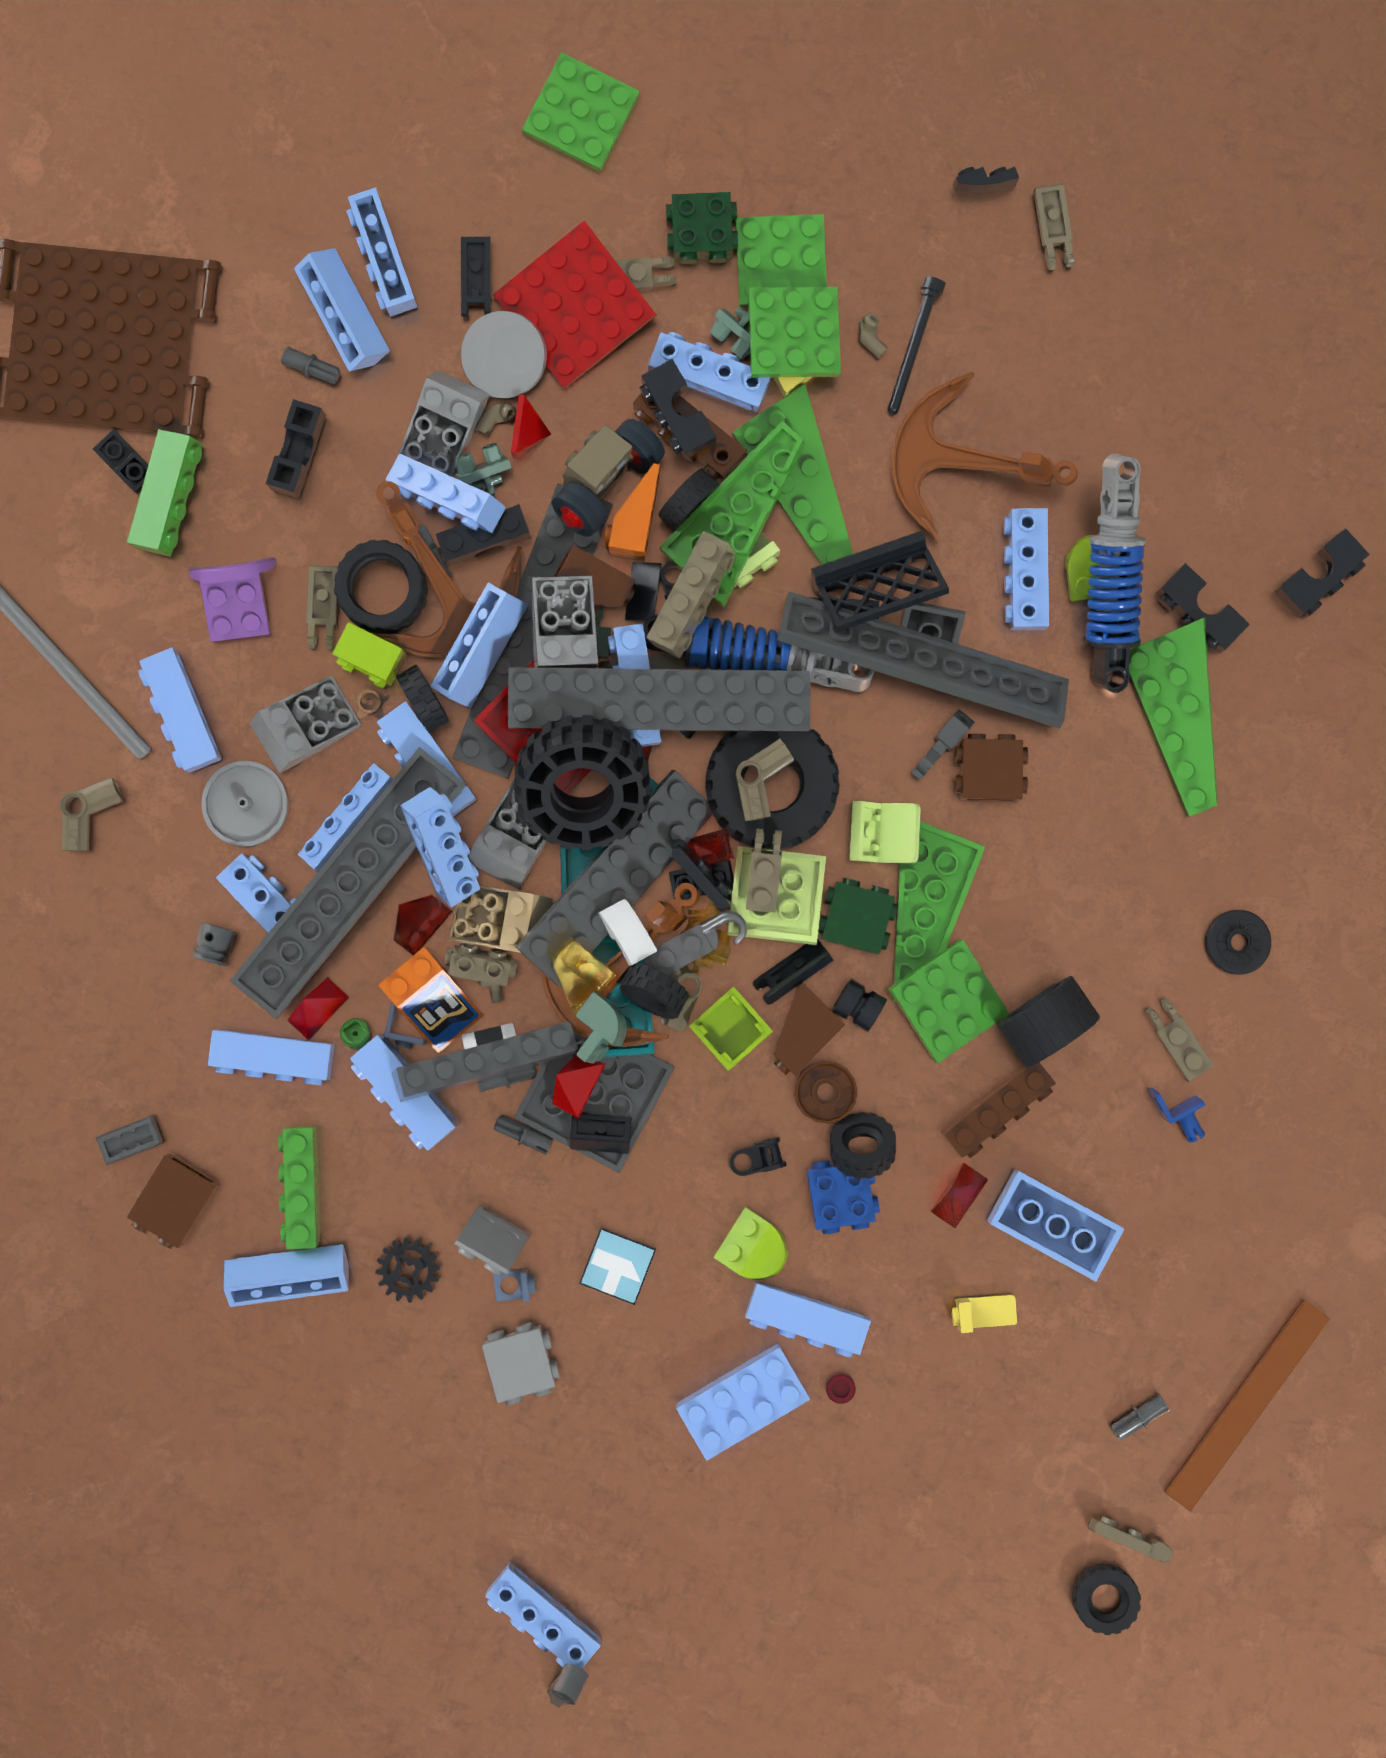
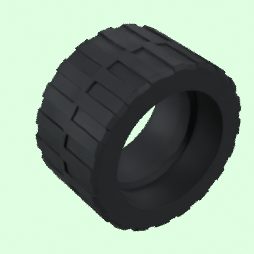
M369 540L366 543L356 545L351 551L349 550L342 561L339 562L334 576V593L337 596L340 608L355 625L370 633H397L404 628H408L415 619L419 618L426 604V595L428 594L427 580L414 556L401 545L391 543L389 540ZM386 560L397 564L404 570L409 582V591L405 601L396 610L387 614L376 615L367 612L357 603L354 596V582L364 567L376 561Z
M1068 976L1014 1010L998 1024V1027L1024 1066L1030 1067L1043 1061L1080 1037L1099 1021L1100 1015L1074 977Z

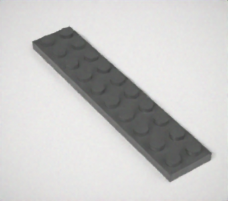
M557 483L519 583L517 598L528 604V607L471 707L452 757L506 779H509L514 762L473 720L508 685L509 667L525 668L534 659L532 578L553 577L568 547L573 545L594 556L613 507L612 503L601 499L600 501L607 511L606 521L592 536L585 537L579 535L561 521L552 507L553 498L563 487L559 483Z
M791 591L787 594L777 636L779 641L1059 729L1064 722L1069 679L879 619L837 632L822 601ZM841 608L838 616L842 620L853 616L854 611Z
M509 667L508 729H542L543 725L551 721L555 723L561 721L562 717L573 716V718L583 717V715H592L593 718L602 720V718L613 721L616 727L623 726L627 730L809 732L810 671Z
M419 747L235 973L230 982L274 1018L278 1019L417 848L400 805L429 787L440 795L445 794L452 804L467 785Z

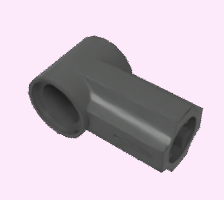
M566 1663L560 1675L548 1688L547 1693L550 1696V1703L558 1708L562 1705H575L589 1678L588 1673L576 1665Z

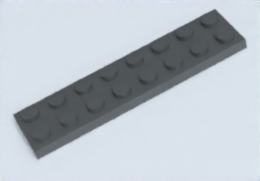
M671 770L649 795V805L647 811L642 813V820L635 828L631 827L630 834L623 839H616L613 841V844L603 847L515 948L556 986L561 988L607 936L608 931L599 912L622 899H626L631 907L674 859L672 857L674 841L681 839L687 844L712 816L713 813L708 801L676 770Z

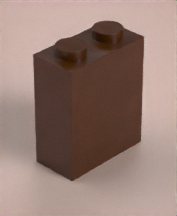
M171 1154L164 1155L127 1218L133 1221L131 1225L140 1232L147 1234L150 1231L158 1236L157 1241L169 1249H173V1247L180 1248L185 1244L220 1184Z

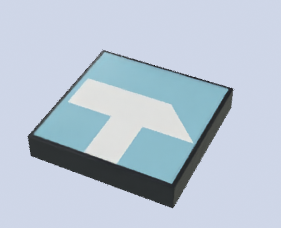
M601 1227L579 1284L635 1305L656 1248Z

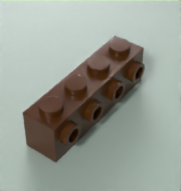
M640 393L633 402V409L636 411L634 415L645 425L649 423L659 429L657 434L669 443L668 439L672 436L667 427L662 429L654 416V412L657 411L652 401L647 403L642 393ZM680 395L672 403L674 411L681 416L688 417L700 412ZM706 417L716 435V443L687 459L691 462L697 460L704 466L703 469L715 480L719 478L723 482L746 457L747 450Z
M1040 1062L1030 1067L1023 1066L945 1128L941 1134L960 1157L963 1158L968 1155L971 1158L983 1148L981 1143L989 1136L995 1139L1007 1129L1004 1124L1014 1118L1017 1121L1030 1111L1027 1106L1037 1099L1041 1102L1053 1092L1051 1087L1056 1082Z

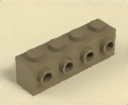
M704 531L702 532L646 637L654 646L678 658H681L683 652L688 649L692 641V635L697 626L703 621L711 599L718 593L725 573L733 565L736 552L729 543Z

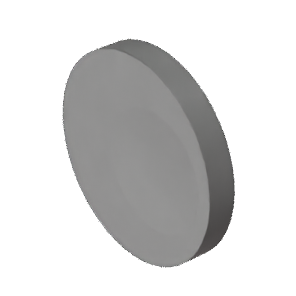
M496 311L480 317L468 329L462 342L461 361L467 378L477 389L490 394L491 397L513 398L528 392L539 382L546 367L547 349L540 330L531 320L518 313Z
M252 761L232 762L218 769L208 780L202 795V813L209 829L222 841L240 847L257 846L272 839L283 827L289 811L288 793L280 777L270 768Z

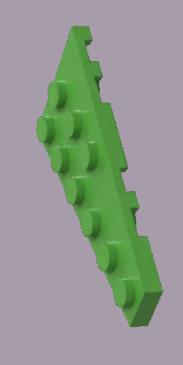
M803 384L733 431L732 436L747 450L746 456L781 421L786 423L804 439L805 444L784 484L777 502L820 565L852 555L853 551L807 388Z
M783 421L771 431L659 547L665 556L683 570L703 531L729 543L736 552L735 559L730 570L725 573L720 589L714 597L723 607H725L805 444L804 439Z
M1205 618L1130 649L1129 673L1189 817L1219 805L1214 760L1215 746L1212 731L1213 718Z
M920 821L918 860L915 863H899L893 985L946 949L985 846Z

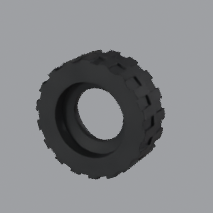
M703 468L697 470L669 498L659 511L658 516L675 532L720 484Z
M417 664L396 675L403 692L428 732L450 721Z
M641 964L630 966L619 987L621 993L636 1006L666 1019H677L689 997L686 988L677 980L660 970Z
M853 1113L843 1118L838 1124L834 1125L833 1132L830 1134L832 1162L840 1172H844L849 1177L869 1179L876 1175H882L884 1171H888L891 1168V1164L895 1161L896 1134L893 1131V1126L887 1123L883 1117H878L873 1113ZM857 1137H870L877 1141L878 1148L873 1153L862 1155L851 1152L848 1144L850 1140Z
M1102 1563L1097 1564L1095 1567L1087 1568L1086 1572L1078 1576L1079 1579L1075 1582L1073 1586L1074 1593H1072L1073 1606L1080 1620L1088 1629L1091 1628L1093 1632L1098 1634L1104 1633V1635L1119 1634L1122 1630L1130 1628L1132 1622H1135L1138 1618L1137 1614L1141 1609V1595L1136 1583L1122 1568H1117L1112 1564L1103 1565ZM1101 1585H1112L1120 1592L1121 1603L1113 1613L1103 1614L1093 1607V1592Z

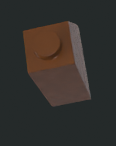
M574 545L568 547L553 576H592L594 606L615 608L623 606L624 603L628 604L636 590L632 587L635 582L634 578Z
M801 983L796 989L773 1055L777 1058L774 1064L785 1075L791 1071L796 1076L845 1026L804 983Z

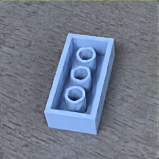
M384 1034L374 1037L350 1058L354 1063L351 1068L361 1080L365 1078L372 1084L373 1087L370 1089L372 1094L380 1103H388L393 1109L389 1112L392 1118L400 1126L405 1124L412 1133L409 1137L419 1149L425 1147L427 1151L430 1150L460 1125L435 1093L400 1103L392 1073L396 1068L409 1065V1063L388 1038H384Z
M1016 1169L1013 1170L986 1220L998 1229L1094 1281L1098 1280L1124 1231V1228Z
M777 1343L676 1403V1409L707 1461L809 1401L810 1397L780 1344Z

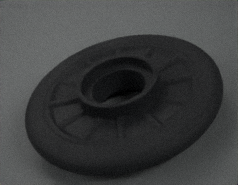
M1246 910L1228 911L1220 915L1209 928L1207 934L1209 956L1225 972L1236 975L1251 973L1260 968L1270 954V931L1265 922L1252 912ZM1235 934H1242L1247 940L1246 947L1241 951H1237L1232 947L1231 939Z

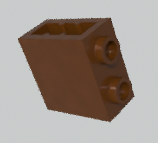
M968 734V739H963L961 745L956 746L955 763L960 764V775L955 776V793H960V800L1020 801L1023 794H1027L1028 778L1023 777V765L1028 763V747H1023V740H1016V735L998 734V739H986V734Z

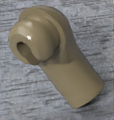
M868 313L859 322V341L879 359L888 347L877 338L879 318L873 313Z
M508 402L488 406L475 429L488 436L496 423L513 420L516 417V408Z

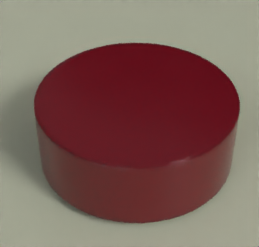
M835 1373L826 1382V1393L829 1399L837 1404L847 1403L855 1395V1383L851 1376L846 1373Z

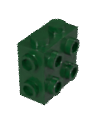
M731 192L672 194V204H666L667 222H672L673 233H667L668 251H674V261L680 260L682 264H694L698 262L697 260L709 259L711 263H723L727 259L732 258L733 249H738V231H732V220H737V202H731Z
M843 878L842 883L835 882L834 887H828L824 902L829 904L827 916L821 915L818 928V933H822L820 940L879 955L881 949L886 950L889 943L890 933L886 932L888 921H894L898 904L893 903L895 897L888 895L889 889L872 885L871 890L860 888L861 882Z

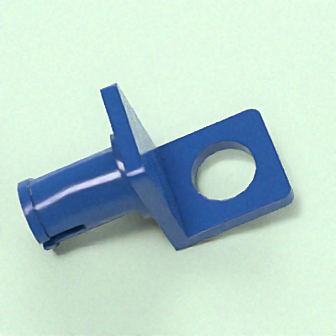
M1153 1087L1148 1089L1162 1118L1170 1124L1178 1121L1188 1142L1197 1141V1135L1200 1139L1205 1136V1132L1194 1114L1196 1110L1205 1106L1202 1099L1194 1096L1168 1110L1160 1093Z

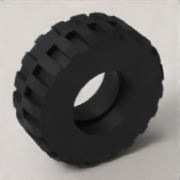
M583 715V717L573 718V716L562 717L561 721L556 723L551 721L542 726L540 733L538 731L534 732L527 739V745L523 746L518 754L514 780L515 802L518 803V812L523 820H528L527 826L535 834L540 833L542 839L551 844L557 843L562 848L570 850L572 848H582V851L592 850V847L601 846L603 848L613 844L614 840H621L629 835L631 827L635 828L642 820V813L647 811L649 805V763L647 756L643 754V747L637 739L633 738L631 740V733L623 726L616 727L613 721L602 718V720L593 718L592 715ZM586 768L601 773L609 780L610 784L602 792L594 796L575 797L561 791L554 782L567 771Z
M810 729L809 732L730 731L728 734H725L710 757L705 782L708 804L717 823L732 838L752 848H755L757 828L763 829L764 842L761 849L773 850L774 845L772 843L775 830L782 831L780 850L797 846L810 839L829 819L839 794V770L831 748L828 744L826 745L821 739V735L814 729ZM778 739H781L794 758L792 764L800 778L799 793L788 807L778 811H770L771 817L745 822L736 780V770L743 761L750 759ZM745 767L741 771L743 780L749 767Z

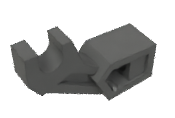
M958 709L936 735L935 739L937 742L911 773L921 780L946 749L951 751L975 721Z

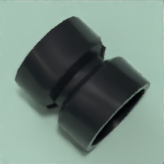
M850 978L833 1006L832 1012L844 1019L853 1018L854 1025L868 1032L881 1013L887 999L874 991L867 993L864 985Z

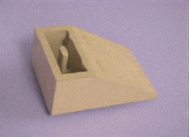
M479 885L480 890L455 905L450 941L521 953L515 947L551 907L552 898Z

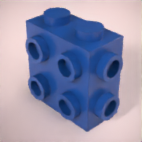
M830 1160L812 1163L813 1168L807 1169L816 1230H822V1234H832L840 1232V1227L851 1225L852 1230L869 1228L870 1222H876L875 1214H880L878 1197L872 1196L870 1186L876 1184L875 1176L869 1179H857L853 1176L845 1175L842 1171L840 1172L836 1165H830Z

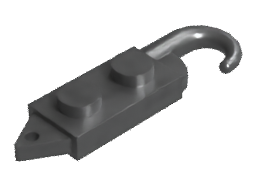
M721 912L656 947L657 952L648 956L642 965L650 966L669 975L715 950L719 942L716 928L728 922H734L738 925L739 934L733 940V943L735 945L739 944L747 933L746 921L736 912Z

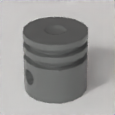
M201 922L195 941L198 944L197 946L194 945L193 949L196 951L191 954V957L226 966L224 959H228L229 956L226 955V952H230L236 932Z

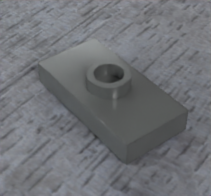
M153 1115L96 1137L106 1165L164 1143Z

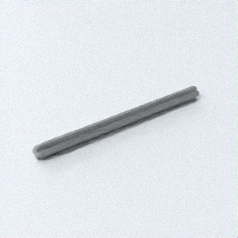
M0 586V610L125 746L138 759L144 758L150 752V747Z

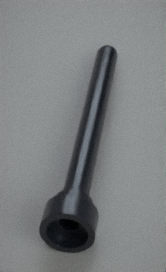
M924 276L920 286L923 299L887 408L888 412L892 415L897 414L900 409L934 300H938V297L943 294L946 285L943 280L936 277Z

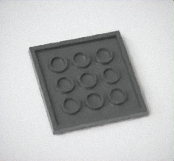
M573 1031L579 1051L587 1039ZM578 1051L572 1056L542 1063L514 1116L515 1119L570 1147L572 1114L554 1106L552 1102L556 1074ZM651 1054L602 1058L600 1062L606 1065L581 1113L632 1117L630 1150L628 1154L576 1150L620 1173L675 1068Z

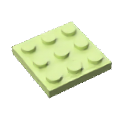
M738 846L730 911L738 913L746 921L747 933L745 937L817 945L826 856L780 851L782 852L776 913L746 910L751 855L754 848ZM729 922L728 935L738 936V925L734 922Z

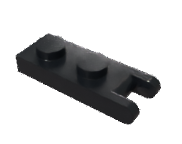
M490 236L461 237V317H468V305H485L484 315L491 313Z
M675 840L672 857L721 912L731 906L732 891L723 879L718 881L711 873L713 870L710 864L703 857L699 859L683 840Z
M817 938V945L805 944L755 979L753 986L757 991L763 990L767 986L770 988L763 995L765 1003L770 1005L834 960Z

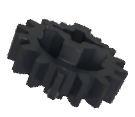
M409 1236L404 1238L402 1245L396 1239L392 1241L393 1250L389 1247L383 1249L386 1258L379 1257L377 1259V1262L383 1265L382 1268L375 1271V1274L383 1275V1279L378 1284L379 1286L387 1285L389 1287L385 1293L387 1296L392 1292L397 1293L396 1301H400L403 1295L407 1297L408 1303L413 1301L414 1295H417L422 1300L425 1297L423 1290L432 1292L434 1287L430 1282H438L440 1279L439 1276L434 1274V1271L440 1270L441 1265L434 1264L433 1262L439 1255L438 1253L430 1255L428 1251L431 1248V1244H427L424 1248L420 1246L421 1238H417L414 1244L410 1243ZM406 1250L416 1251L422 1256L419 1258L411 1256ZM395 1255L397 1264L395 1270L389 1273V1264ZM405 1262L408 1266H415L412 1277L409 1273H402ZM428 1266V1275L422 1284L420 1274L422 1269ZM398 1281L406 1283L411 1289L401 1288L395 1283Z

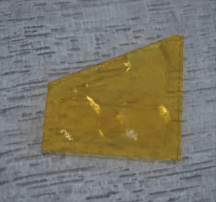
M572 936L551 957L570 1009L575 1016L593 992L600 993L616 976L610 967Z

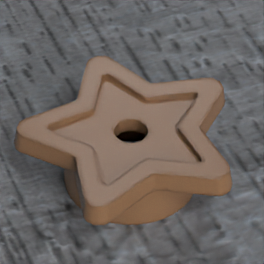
M368 682L363 692L351 695V700L358 705V719H363L370 714L380 719L383 718L382 705L389 698L388 694L376 692L372 683ZM372 700V705H368L367 701Z

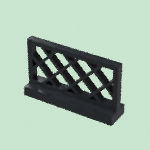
M922 531L811 568L813 588L817 596L820 595L837 632L949 594V587L926 546V538ZM923 559L926 561L923 570L910 566L911 563ZM891 570L899 571L896 579L883 576L882 574ZM905 573L919 577L915 585L901 581ZM865 579L872 580L868 589L854 585L856 582ZM924 579L937 582L938 587L926 589L921 587ZM877 583L891 586L887 595L874 591ZM897 588L911 592L908 597L903 599L893 597ZM836 589L844 590L840 598L827 594V592ZM850 592L863 596L859 604L846 601ZM869 598L882 601L881 606L874 609L865 605ZM841 608L855 611L853 616L842 620L838 616Z

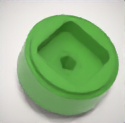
M350 1019L340 1029L342 1043L349 1049H361L370 1041L371 1033L369 1026L361 1019Z

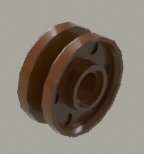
M821 1061L809 1065L801 1072L795 1083L794 1095L797 1106L805 1116L815 1122L829 1124L842 1120L851 1112L856 1103L858 1090L855 1079L847 1068L836 1062ZM825 1083L830 1084L834 1089L833 1097L827 1101L821 1100L817 1093L819 1086Z

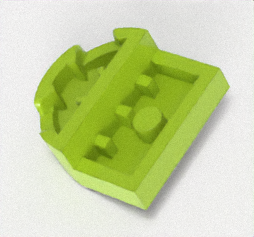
M1093 535L1077 540V543L1065 557L1064 568L1067 570L1068 591L1071 602L1093 599L1088 595V590L1093 588V586L1089 585V578L1097 576L1090 574L1089 568L1092 565H1098V563L1090 560L1092 553L1089 537Z
M745 1207L713 1258L738 1275L758 1281L774 1277L782 1270L787 1261L788 1251L786 1250L785 1235L777 1226Z

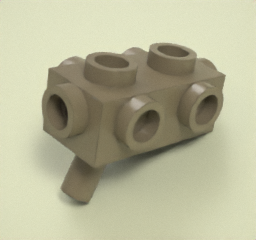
M461 943L460 946L454 945V948L447 947L444 965L450 966L449 976L478 981L480 986L489 987L492 1003H497L504 1000L500 985L507 986L508 978H515L518 961L512 960L513 956L507 955V952L504 950L490 949L489 951L478 950L476 945Z

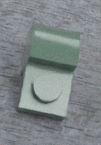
M593 992L576 1014L577 1018L594 1030L576 1055L584 1062L592 1064L595 1061H600L606 1055L609 1043L621 1047L627 1031L626 1020L622 1011L604 995Z

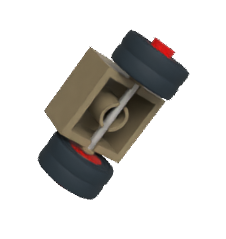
M635 419L623 421L615 431L606 425L598 432L592 431L584 442V448L580 452L574 451L565 462L567 469L562 476L564 478L563 487L553 498L552 507L561 521L579 535L585 537L592 536L606 521L607 511L600 500L623 476L627 466L639 473L646 474L654 463H659L665 454L664 446L657 435L646 425Z

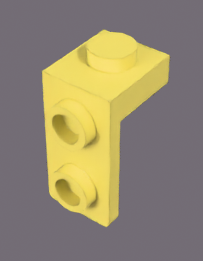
M1013 1294L955 1299L956 1307L951 1308L953 1326L957 1325L961 1333L973 1332V1328L1017 1324L1016 1300Z

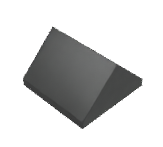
M920 603L903 609L900 626L958 644L966 611Z

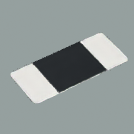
M513 1023L463 1034L462 1041L464 1049L513 1037L516 1036Z

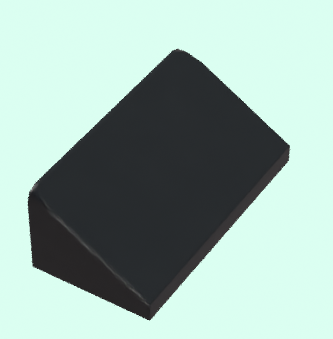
M632 563L631 577L635 579L632 587L636 590L626 607V621L644 623L647 617L656 613L662 563Z
M581 1114L577 1118L572 1115L570 1149L628 1154L630 1150L632 1117Z

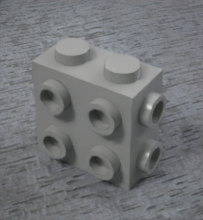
M533 1322L517 1326L516 1332L505 1335L504 1330L487 1335L488 1340L483 1341L482 1349L497 1403L505 1401L506 1405H511L523 1401L522 1396L534 1393L535 1397H540L552 1392L551 1388L556 1387V1378L560 1377L557 1361H551L548 1349L552 1348V1342L548 1331L543 1332L541 1325L534 1326Z

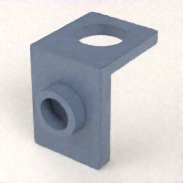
M391 1002L384 1038L394 1039L395 1046L412 1049L413 1044L426 1045L427 1041L424 1038L393 1032L398 1008Z
M529 1268L512 1269L508 1274L501 1272L500 1275L493 1273L497 1302L517 1299L530 1302L532 1298L531 1293H536L535 1276L529 1275ZM508 1276L514 1277L518 1282V1289L512 1294H507L501 1289V1281Z

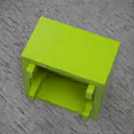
M349 622L332 653L337 658L336 663L342 666V669L350 673L353 669H356L370 676L369 680L382 689L386 685L393 687L397 679L396 675L400 673L408 657L402 648Z
M734 986L689 1025L728 1071L773 1032Z

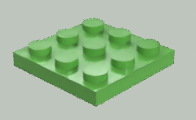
M561 52L522 128V133L601 172L640 96V91Z
M824 214L737 217L739 306L742 308L748 307L749 288L827 287Z
M766 287L748 289L751 378L840 377L841 358L837 287Z
M959 939L888 988L935 1063L941 1062L1010 1014L962 939Z

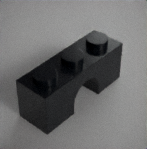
M673 358L641 375L643 385L639 389L646 402L652 401L657 411L654 412V416L662 429L667 427L672 437L668 440L676 455L681 453L684 459H687L716 443V435L702 411L688 417L681 416L674 411L672 403L677 396L687 391V383Z
M293 399L284 425L286 430L284 444L279 456H274L265 483L270 490L299 499L326 418L322 408Z
M520 504L504 510L492 533L479 527L477 530H473L462 524L435 534L448 567L476 558V554L496 546L507 547L531 538Z
M1346 528L1317 552L1325 561L1327 567L1326 575L1323 579H1315L1301 568L1274 591L1297 618L1304 613L1308 616L1313 614L1322 605L1319 600L1328 593L1330 596L1335 594L1344 586L1341 580L1346 575L1350 574L1353 577L1366 566L1363 560L1370 554Z
M1185 563L1156 592L1160 596L1159 602L1169 611L1174 609L1182 617L1180 621L1184 626L1205 618L1206 645L1209 650L1213 652L1217 650L1221 653L1250 624L1229 604L1223 607L1217 614L1210 615L1204 613L1197 604V596L1207 583Z

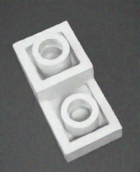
M622 899L599 912L610 937L616 940L629 966L657 952L649 934L626 899Z

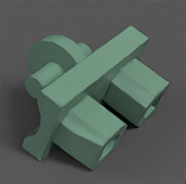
M739 306L734 312L741 318V321H739L726 309H719L714 315L717 320L714 322L710 333L721 342H724L731 331H733L740 338L731 350L739 358L745 359L750 355V332L747 328L749 325V311L746 312Z
M491 443L481 448L486 462L475 465L470 452L456 456L455 460L458 470L455 473L456 478L467 484L478 481L472 484L473 487L480 490L486 489L487 493L491 495L495 494L493 485L503 482L500 474H494L512 468L509 459L503 455L496 443Z

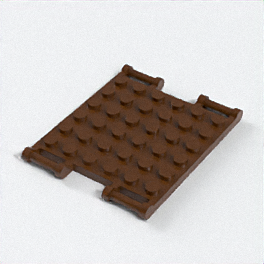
M0 239V301L15 302L9 358L0 356V368L7 369L3 407H0V418L157 434L158 429L188 435L193 438L202 437L203 428L200 427L204 389L207 388L208 378L187 376L193 321H215L213 303L216 276L220 272L221 266L219 261ZM20 253L16 291H11L8 289L12 254ZM198 272H205L201 309L197 310L194 309ZM185 387H191L189 423L184 426L181 423Z

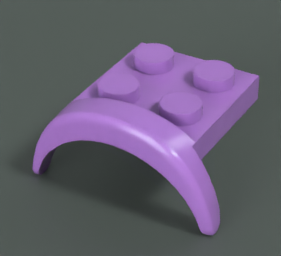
M274 557L225 566L191 567L188 569L190 579L200 581L210 642L270 634L260 573L276 566Z

